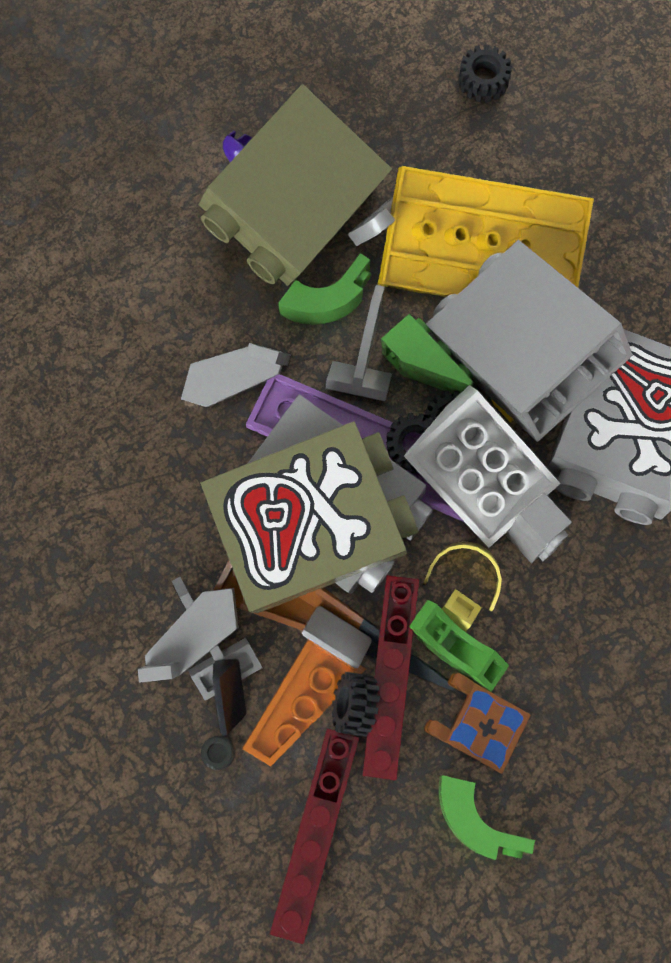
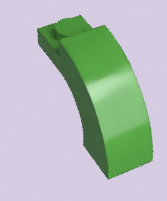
M360 253L343 277L328 287H309L295 280L278 302L280 315L294 322L311 325L330 323L345 317L362 302L363 287L371 277L370 259Z
M427 600L409 626L417 634L416 638L431 652L456 671L492 692L509 667L495 650L482 644L462 630L434 602Z
M443 775L440 776L439 801L443 816L453 834L466 847L494 860L497 858L499 846L503 847L502 854L522 859L523 852L533 854L535 840L496 831L483 822L474 804L476 783Z

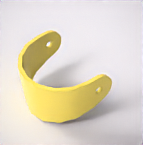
M462 541L450 544L438 553L430 565L423 583L424 585L427 584L431 571L440 556L450 550L459 548L477 550L489 558L496 568L498 578L495 594L489 607V611L492 612L500 594L502 578L499 565L491 552L478 543Z

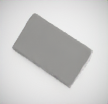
M318 606L302 632L304 637L357 669L372 641L369 636L322 606Z

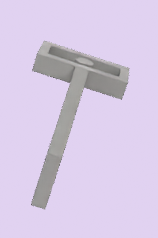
M375 286L356 366L333 361L327 377L326 389L386 401L392 374L368 369L385 286Z
M249 343L248 347L190 364L181 400L210 407L279 375L282 366H288L291 354Z
M178 577L172 583L187 610L194 600L181 577ZM244 638L223 651L217 645L210 651L212 657L188 671L206 701L215 695L212 680L213 663L215 661L238 659L242 679L260 670L262 666L249 642Z
M234 588L202 592L145 655L146 666L138 669L139 682L173 679L187 672L192 665L238 629Z

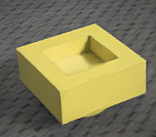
M455 589L442 610L456 625L466 632L482 607Z

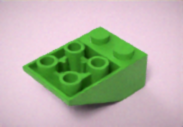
M408 314L381 338L382 355L402 376L444 391H449L454 394V390L461 393L469 385L473 386L474 382L471 380L473 375L469 369L462 363L457 365L450 358L452 353L449 348L440 340L437 343L429 335L431 332L429 327L420 318L415 320Z

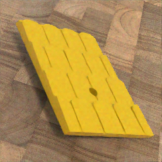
M401 166L398 168L391 206V215L395 221L387 229L378 285L443 297L459 294L478 277L481 266L490 256L495 253H504L517 240H520L578 288L594 198Z

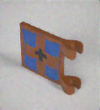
M452 673L448 680V685L467 694V697L450 729L438 721L428 720L424 731L502 774L531 715L479 686L460 673Z

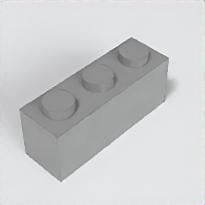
M543 493L518 515L506 536L532 564L538 558L542 561L546 560L557 550V547L568 536L565 530L572 522Z

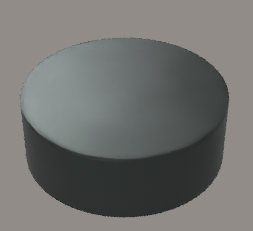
M222 736L209 738L201 748L203 763L214 770L227 768L235 756L232 743Z

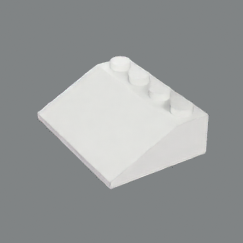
M470 385L443 409L404 455L410 464L488 548L512 527L518 515L543 493L548 495L560 484L479 391Z

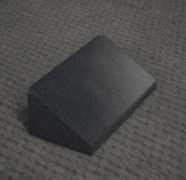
M238 659L218 660L213 663L212 680L219 728L222 736L228 735L246 715L240 662Z

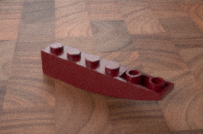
M388 575L386 577L374 679L377 680L376 686H379L377 696H380V699L376 705V708L379 709L378 714L374 715L376 722L374 725H371L372 730L367 735L363 776L397 780L413 630L409 626L415 619L419 579Z
M328 728L326 730L270 935L304 944L359 737L338 733Z

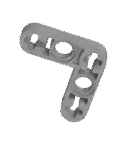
M393 197L348 233V236L356 246L375 237L395 221L391 215Z

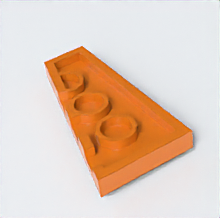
M307 639L242 749L271 767L332 704L336 697L334 691L338 689L337 682L341 680V675L345 674V672L362 674L366 668L361 665L358 669L353 668Z

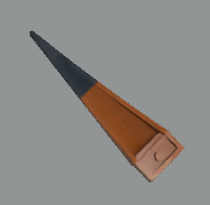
M228 560L213 590L234 588L236 607L248 611L230 560ZM324 587L263 612L254 613L303 631L318 606H322L369 636L372 641L365 655L377 659L380 629ZM411 652L409 673L451 691L455 690V688L448 685L446 677Z

